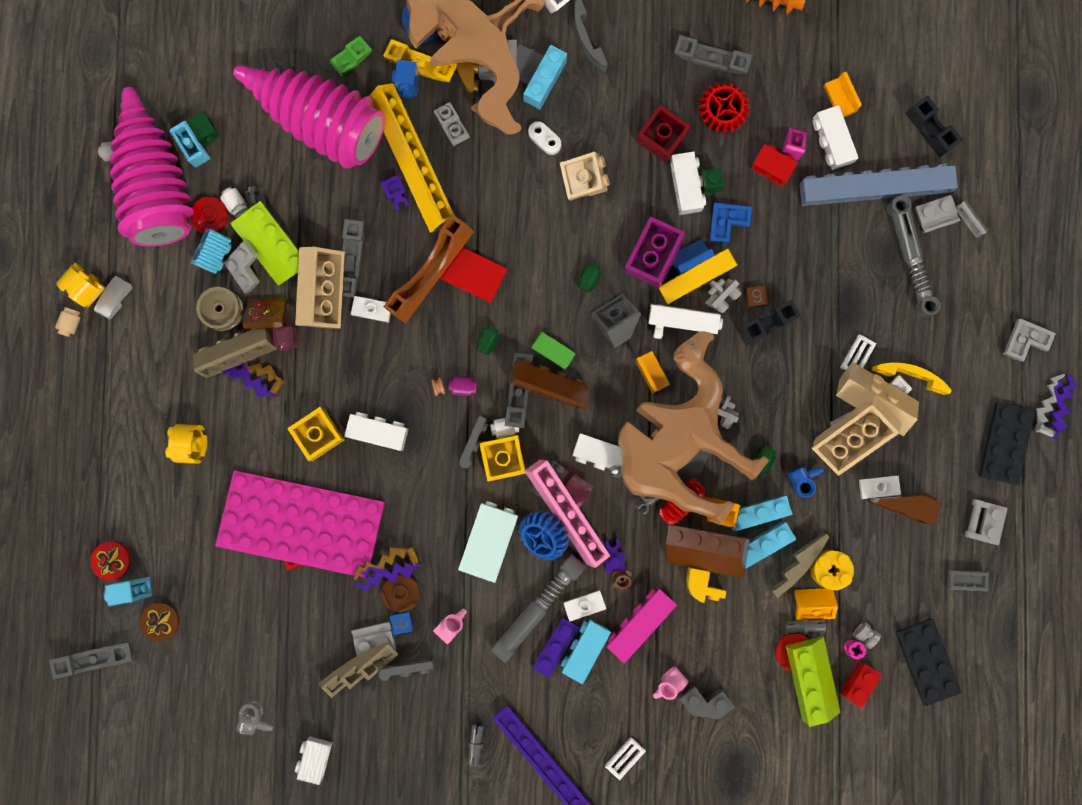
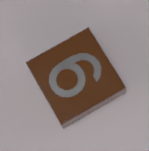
M765 285L745 289L748 307L768 304Z

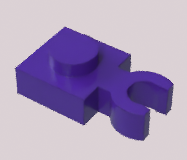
M398 175L381 182L388 200L392 201L395 199L394 207L398 212L400 211L398 205L401 202L405 203L407 208L409 207L407 199L402 197L407 193Z
M616 538V545L614 547H611L609 540H606L605 546L609 549L610 555L605 560L606 573H613L616 570L619 572L625 571L624 552H618L620 547L619 539Z

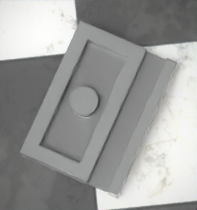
M952 195L913 208L918 223L923 230L922 234L961 221L958 218V212Z
M390 621L351 631L357 656L385 642H388L396 650Z

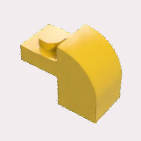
M688 567L686 586L694 598L705 603L706 595H708L710 600L719 601L720 598L725 599L726 590L708 586L709 571Z

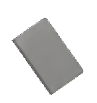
M966 200L956 206L958 214L976 238L987 233V228Z

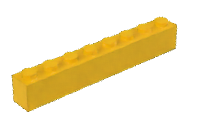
M394 84L379 85L369 95L373 99V108L383 112L385 116L384 134L430 233L439 231L453 214V211Z

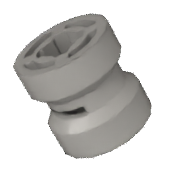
M863 622L856 628L853 637L861 640L866 648L871 649L879 642L881 634L876 630L873 631L867 622Z

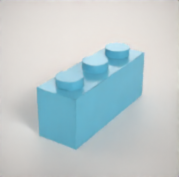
M550 45L523 94L524 102L539 110L541 109L567 62V53Z
M779 496L739 508L736 525L734 528L732 527V530L738 531L792 515L787 496Z
M780 522L750 540L746 568L796 540L786 522Z
M150 577L107 585L104 591V598L108 602V606L133 602L152 596Z
M589 619L588 622L584 621L579 630L581 632L579 639L575 638L570 646L572 652L569 657H564L560 665L563 667V674L581 684L584 683L611 633L608 628L592 619Z

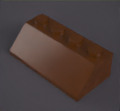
M525 359L514 362L507 383L577 409L587 408L590 387L585 385V381L576 378L574 381L569 380L566 374L560 372L556 374L550 373L549 368L541 365L538 368L531 366L532 362Z
M669 525L666 539L667 563L744 578L750 539Z

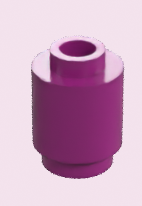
M454 376L453 380L449 381V391H452V395H476L477 380L472 379V377Z

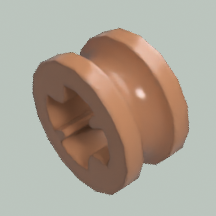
M441 377L437 381L432 379L435 396H438L439 393L445 394Z

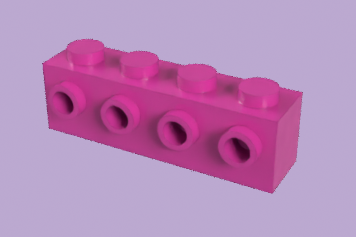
M659 588L650 590L646 595L647 600L643 604L639 603L632 612L634 614L630 619L626 617L619 625L621 627L617 633H611L607 639V648L623 663L633 655L677 606Z

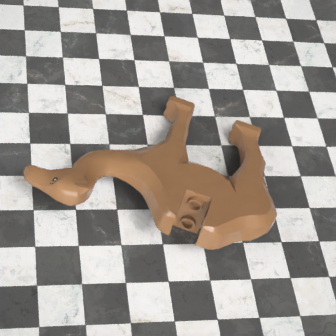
M406 0L410 15L408 34L415 48L419 47L437 30L440 38L447 41V43L432 56L430 60L432 65L444 66L461 62H473L490 69L496 76L495 85L471 109L487 124L497 127L507 135L519 132L521 125L514 121L506 105L507 101L515 93L520 79L519 71L506 41V27L513 23L518 15L527 8L539 12L546 4L545 0H515L498 13L489 16L470 0Z
M699 331L680 345L674 352V361L678 368L696 381L698 385L696 396L680 405L644 402L637 408L636 411L659 429L656 428L650 438H648L629 422H626L618 436L622 455L621 476L626 487L634 495L656 497L671 501L683 511L708 516L719 525L724 521L735 504L731 501L727 503H714L695 495L684 485L676 472L687 465L699 450L714 454L722 461L733 465L751 480L758 476L769 460L766 457L750 460L742 455L733 445L722 439L718 430L717 418L723 392L722 383L717 373L703 361L709 342L713 341L714 335L710 332Z

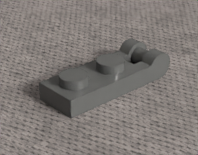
M478 417L459 462L462 468H469L472 465L470 458L473 451H478L481 443L478 441L481 434H485L489 425L486 423V418Z
M434 658L385 666L380 670L379 678L386 681L393 675L400 674V677H407L412 675L411 672L419 671V674L430 673L431 669L435 667Z

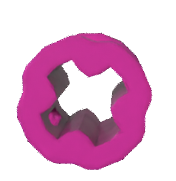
M850 639L844 644V652L848 656L857 660L865 656L866 648L861 642ZM853 647H854V648L857 647L858 650H857V651H852V648H853Z

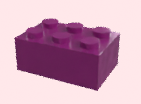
M650 216L625 266V272L660 289L685 239V232Z

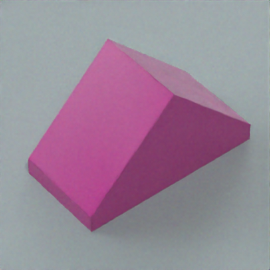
M789 127L781 153L783 155L788 154L798 161L806 149L807 133Z

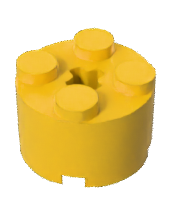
M77 263L71 265L56 282L60 290L64 291L66 289V292L69 294L68 296L83 307L87 306V308L105 289L98 282L99 279L92 273L87 275L84 269Z
M176 424L174 427H169L166 457L171 458L175 463H201L202 461L199 459L201 456H205L207 450V435H203L202 430H205L202 425Z
M829 549L822 550L809 568L812 579L819 586L829 590L845 588L851 584L854 575V567L850 558L842 552ZM832 567H834V571H832V573H830V572H829V569H831Z

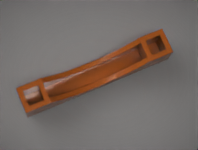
M452 214L440 229L435 247L425 264L409 282L394 291L383 307L395 317L407 323L474 231Z

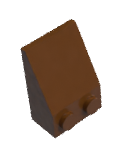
M927 493L868 498L867 501L916 522L934 525L942 504L936 501L937 497Z

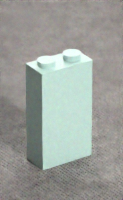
M486 501V504L481 503L458 570L495 583L518 515H515V510L506 507L504 510L496 508L497 504Z

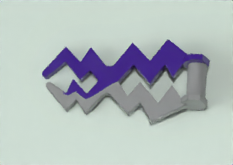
M1065 374L1050 379L1053 384L1047 385L1052 397L1041 401L1044 407L1036 409L1038 423L1035 425L1034 431L1045 434L1052 439L1058 437L1060 431L1068 427L1062 416L1071 412L1065 405L1064 400L1074 397L1069 390L1077 387L1070 374L1066 375L1069 386L1062 387L1063 394L1060 395L1056 388L1063 386L1059 380L1065 377ZM1050 403H1056L1060 410L1051 414L1056 421L1050 423L1054 430L1044 426V422H1048L1044 413L1054 410Z

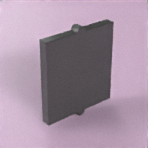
M521 44L517 47L519 81L529 85L544 56L535 52V49H529Z

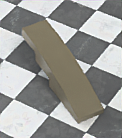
M820 534L792 554L795 562L780 572L784 579L769 589L774 597L778 598L807 572L829 539L827 534Z
M385 642L351 659L323 679L319 685L332 698L345 686L351 689L364 677L370 680L392 661L398 653L388 642Z

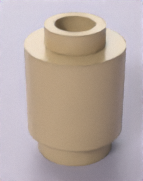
M65 307L64 311H61L55 329H58V334L67 337L70 334L74 335L80 321V312Z

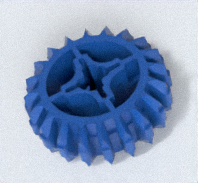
M541 510L533 511L526 515L519 525L518 533L521 535L519 539L523 541V546H526L528 548L527 551H531L533 556L537 555L539 559L544 558L546 561L549 559L553 561L564 553L569 541L567 537L568 532L564 530L565 525H561L559 523L560 520H556L554 515L550 516L548 511L544 513Z

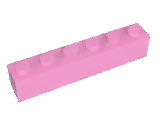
M538 460L526 469L525 473L555 518L560 520L559 523L561 525H565L564 530L568 532L567 536L585 563L596 568L610 557L547 460Z

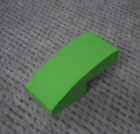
M359 36L348 43L344 51L330 59V64L343 77L359 65L372 52V49Z
M543 332L539 334L531 347L565 370L576 354Z

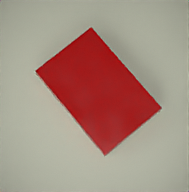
M462 247L440 279L491 304L507 272V268Z

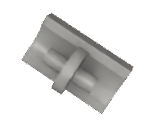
M729 278L726 281L720 279L718 282L712 280L709 283L712 288L708 292L711 297L705 304L716 309L718 312H725L729 305L724 299L729 296L731 300H735L741 295L737 287L739 283Z
M726 395L725 399L721 398L720 404L722 405H719L717 412L718 415L723 416L719 425L726 429H729L733 422L737 423L739 419V413L731 410L734 409L735 404L729 402L731 398L729 395Z

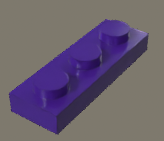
M562 617L532 668L549 678L579 627Z

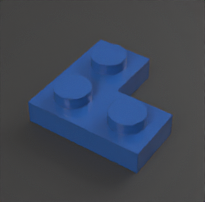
M714 203L709 242L728 244L730 241L731 225L749 227L752 207Z

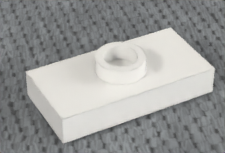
M354 297L351 311L352 316L389 323L391 313L383 307L386 302Z
M899 476L859 480L861 499L901 495Z
M600 590L563 602L569 621L606 609Z

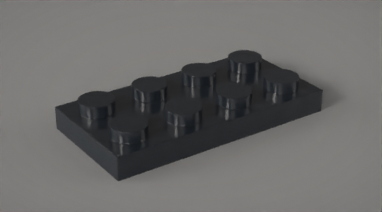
M1000 402L995 403L979 477L1019 486L1036 411Z
M930 618L895 631L924 706L962 693L934 619Z

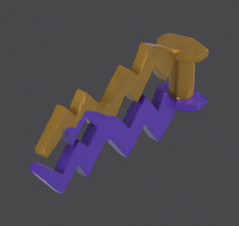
M246 361L242 363L241 370L234 366L222 371L223 375L232 373V380L243 376L245 389L255 387L257 398L264 396L276 398L279 389L285 383L284 380L276 375L271 365L262 369L261 363L248 366ZM256 371L257 377L268 374L269 382L275 379L276 381L270 391H268L267 384L262 387L261 378L251 381L250 373Z
M411 546L407 549L390 548L389 557L382 554L378 566L366 561L364 568L358 566L354 580H357L361 573L366 577L369 569L376 572L373 578L368 575L365 585L357 582L354 585L368 592L371 583L378 588L382 576L394 583L398 573L409 578L414 568L422 564L415 552V547ZM405 552H407L412 562L411 566L405 562L404 568L395 563L392 573L384 569L385 562L393 564L396 554L404 559Z

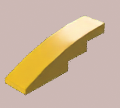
M726 249L662 285L660 291L667 304H670L738 265L730 250Z

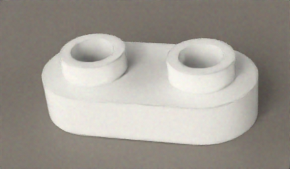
M534 122L530 125V139L545 153L554 155L560 151V138L544 123ZM539 128L541 132L535 133V129ZM554 141L555 145L550 146L548 143Z

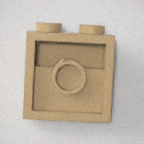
M592 152L560 163L568 200L608 191L607 186L610 185L607 174L603 172L605 160L600 154Z

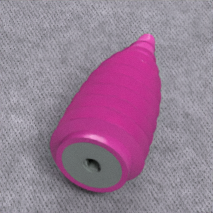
M237 65L233 74L236 79L253 92L256 100L261 101L263 110L270 113L272 120L280 123L286 132H292L295 139L304 141L307 147L315 148L320 155H327L332 162H340L344 168H352L355 165L365 163L376 150L383 134L385 116L383 112L373 108V99L370 96L361 99L359 91L354 90L349 93L346 85H340L336 88L333 80H327L323 83L320 75L309 78V74L306 71H302L295 76L293 69H288L283 74H280L278 68L268 72L264 68L259 70L244 65Z
M126 87L121 94V114L118 117L119 125L114 130L115 139L111 143L113 153L110 157V163L113 166L110 176L114 180L111 188L113 193L116 194L113 203L118 208L115 216L120 222L118 231L122 236L129 238L132 244L151 247L171 244L185 238L192 229L187 219L194 214V211L191 207L186 206L191 200L190 196L183 193L187 188V184L179 179L183 174L182 170L174 166L178 162V158L168 153L172 149L171 143L161 140L165 136V132L154 128L156 121L148 117L147 109L143 107L137 91L132 87Z

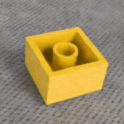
M322 407L317 408L287 428L308 461L316 460L345 440L326 410Z
M518 435L480 443L487 481L526 474Z

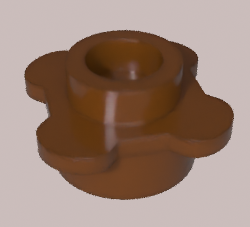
M614 571L613 586L620 589L630 587L632 585L630 580L631 571Z

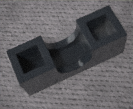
M927 95L913 105L905 114L938 156L942 157L963 141V139L952 125L945 127L940 123L937 118L939 109Z
M791 299L737 330L746 346L796 320L801 315Z

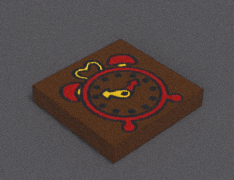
M287 297L248 299L243 320L244 329L283 327L288 303Z

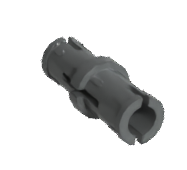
M825 619L785 621L786 634L826 632Z
M478 724L471 725L467 762L469 766H472V764L473 766H479L484 728V725L479 724L478 730Z

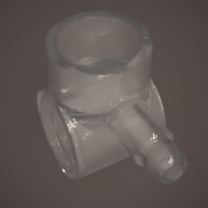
M250 701L241 707L239 711L236 731L247 735H254L256 729L271 732L273 726L259 721L263 713V707L257 701ZM248 708H252L254 710V717L248 715Z

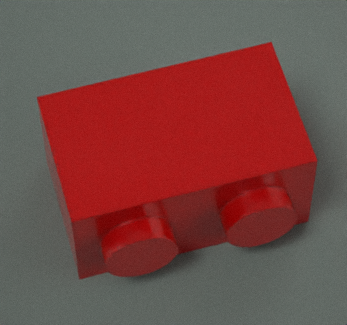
M764 144L750 169L783 187L798 162L794 161L792 156L788 154L783 155L778 152L776 147Z
M859 661L839 694L860 708H863L882 674Z

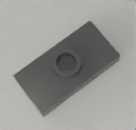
M948 570L947 589L988 592L989 572Z

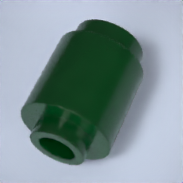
M592 263L589 266L585 265L578 279L577 287L591 293L602 274L599 271L600 267Z
M491 326L483 327L476 341L477 346L475 349L486 355L493 352L500 338V335L497 334L499 330Z
M765 445L758 449L753 459L766 457L769 460L759 473L761 475L769 472L776 458V451Z

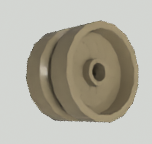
M223 287L207 289L199 297L196 306L197 315L201 322L220 332L233 331L239 327L244 320L246 311L241 298Z

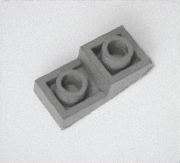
M450 102L434 110V114L453 146L470 138Z
M115 276L101 294L94 311L110 320L122 307L121 301L132 290L131 284Z

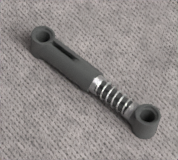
M901 195L894 198L888 204L887 212L892 217L904 262H907L908 268L911 269L910 273L913 275L911 278L914 279V288L917 289L916 295L918 298L915 306L916 312L920 317L925 318L938 313L941 306L939 300L932 295L931 290L928 288L930 285L927 284V275L924 274V265L921 263L923 262L921 258L924 255L910 210L911 201L907 196ZM896 203L902 206V211L896 208ZM925 303L930 304V311L926 310Z
M571 554L560 566V572L555 577V580L551 581L552 584L548 585L547 589H544L545 592L541 593L540 598L537 597L536 601L532 600L490 651L506 663L529 633L547 614L548 605L551 606V602H554V598L558 597V593L565 589L564 586L568 585L572 580L575 581L586 566Z

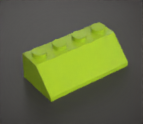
M259 201L230 223L243 241L249 240L259 255L257 259L278 286L298 273L299 249L262 201Z
M821 636L786 645L802 721L809 727L828 723L840 713L824 637Z

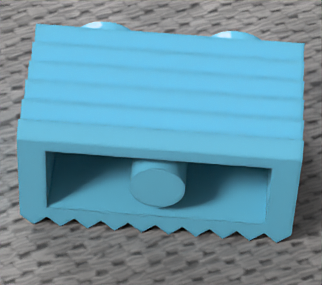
M186 121L170 129V133L176 140L175 142L178 143L177 145L183 152V155L193 167H198L210 160L205 148L198 141Z
M206 228L191 264L216 274L223 267L224 261L222 259L224 255L228 254L231 249V239Z

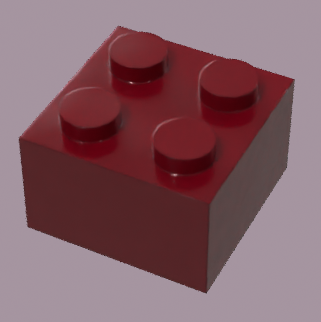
M659 105L637 135L636 142L667 163L688 134L691 126Z

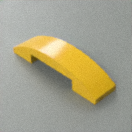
M392 39L383 55L384 58L397 64V60L417 62L420 75L443 82H450L457 67L456 63L434 66L430 63L432 57L412 50L408 45Z
M885 363L872 367V371L889 377L895 375L896 371L927 381V390L942 395L951 393V389L943 380L918 366L905 363Z

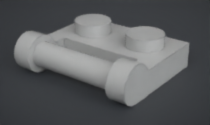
M973 499V510L968 531H965L964 537L999 545L1008 508ZM981 508H985L979 534H977L976 528Z

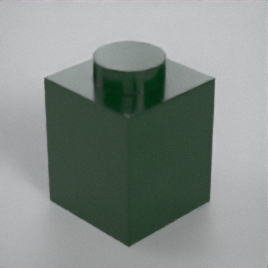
M204 112L187 121L196 138L203 146L214 143L216 138L220 137Z
M721 167L701 172L703 194L716 193L723 190L725 184Z

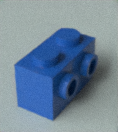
M397 60L396 70L392 72V82H394L398 94L403 98L411 99L412 97H418L420 73L417 62Z

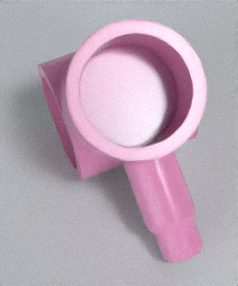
M461 609L456 615H448L434 629L433 632L446 644L461 631L463 627L462 619L467 613L466 609Z
M674 666L662 676V682L659 685V689L653 694V697L658 699L663 696L666 699L672 700L676 698L689 681Z

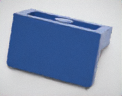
M700 239L679 250L672 264L678 276L715 255L712 249L708 250L704 241Z

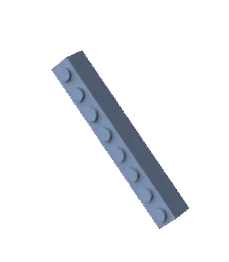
M939 164L933 168H929V165L920 166L917 169L903 167L899 171L883 169L878 173L868 170L855 175L854 172H847L842 174V176L827 174L822 178H816L815 175L805 177L799 184L802 206L896 198L901 195L909 197L951 193L958 188L956 167L948 166V164Z

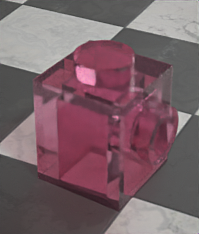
M292 326L273 328V347L281 352L297 348V329Z
M574 474L565 488L578 508H580L583 503L587 505L592 495L590 492L593 486Z

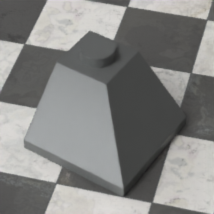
M623 293L591 313L614 348L631 338L641 315L639 310Z

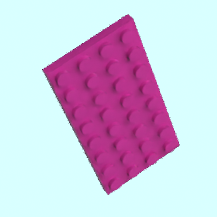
M234 471L215 546L355 576L358 566L364 568L366 561L372 562L385 502ZM369 571L366 577L362 573L359 577L368 578Z

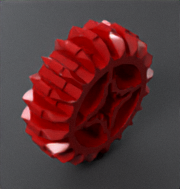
M725 81L721 86L718 82L715 83L714 88L709 86L708 92L704 91L702 94L703 98L699 100L701 105H699L698 110L702 111L699 116L700 118L705 117L703 124L709 122V129L713 126L716 127L715 133L719 129H722L723 134L726 133L727 129L730 133L733 132L734 127L739 129L740 124H744L745 118L749 115L747 110H749L750 105L746 104L749 99L747 97L743 98L745 91L739 92L740 86H737L736 89L733 88V82L729 86H726ZM719 95H726L728 97L721 98ZM733 99L737 103L738 112L736 111V108L732 105ZM729 102L727 108L720 113L721 107ZM709 103H711L713 105L712 107L716 110L715 116L712 114L710 110ZM722 117L732 118L731 120H720Z
M691 478L684 483L695 495L702 498L705 494V488L695 478ZM666 500L659 510V515L669 525H673L690 511H683L673 502Z

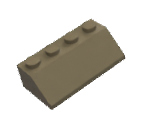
M251 328V331L246 333L239 332L234 335V338L229 340H220L210 348L209 346L200 348L198 353L193 354L195 373L209 378L226 369L276 350L277 346L270 328Z

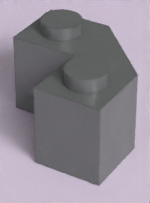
M693 684L677 695L692 716L720 719L735 708L720 687L705 699Z

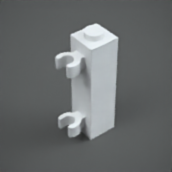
M651 303L648 323L655 325L653 337L662 339L664 326L718 334V330L722 329L723 319L720 318L721 315L719 313Z

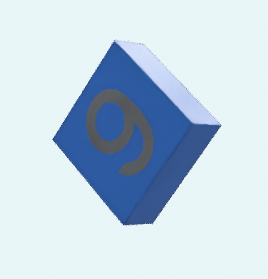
M410 611L390 616L394 635L413 631Z

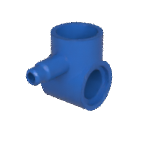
M804 466L789 472L787 475L792 483L794 494L805 498L813 496L816 491V485L811 478L824 472L823 467L807 471ZM804 482L808 485L806 493H802L800 490V486Z

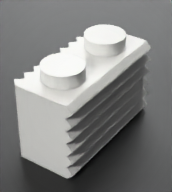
M309 737L307 741H303L300 753H303L302 760H298L295 772L298 773V780L320 785L325 773L332 742L314 737Z

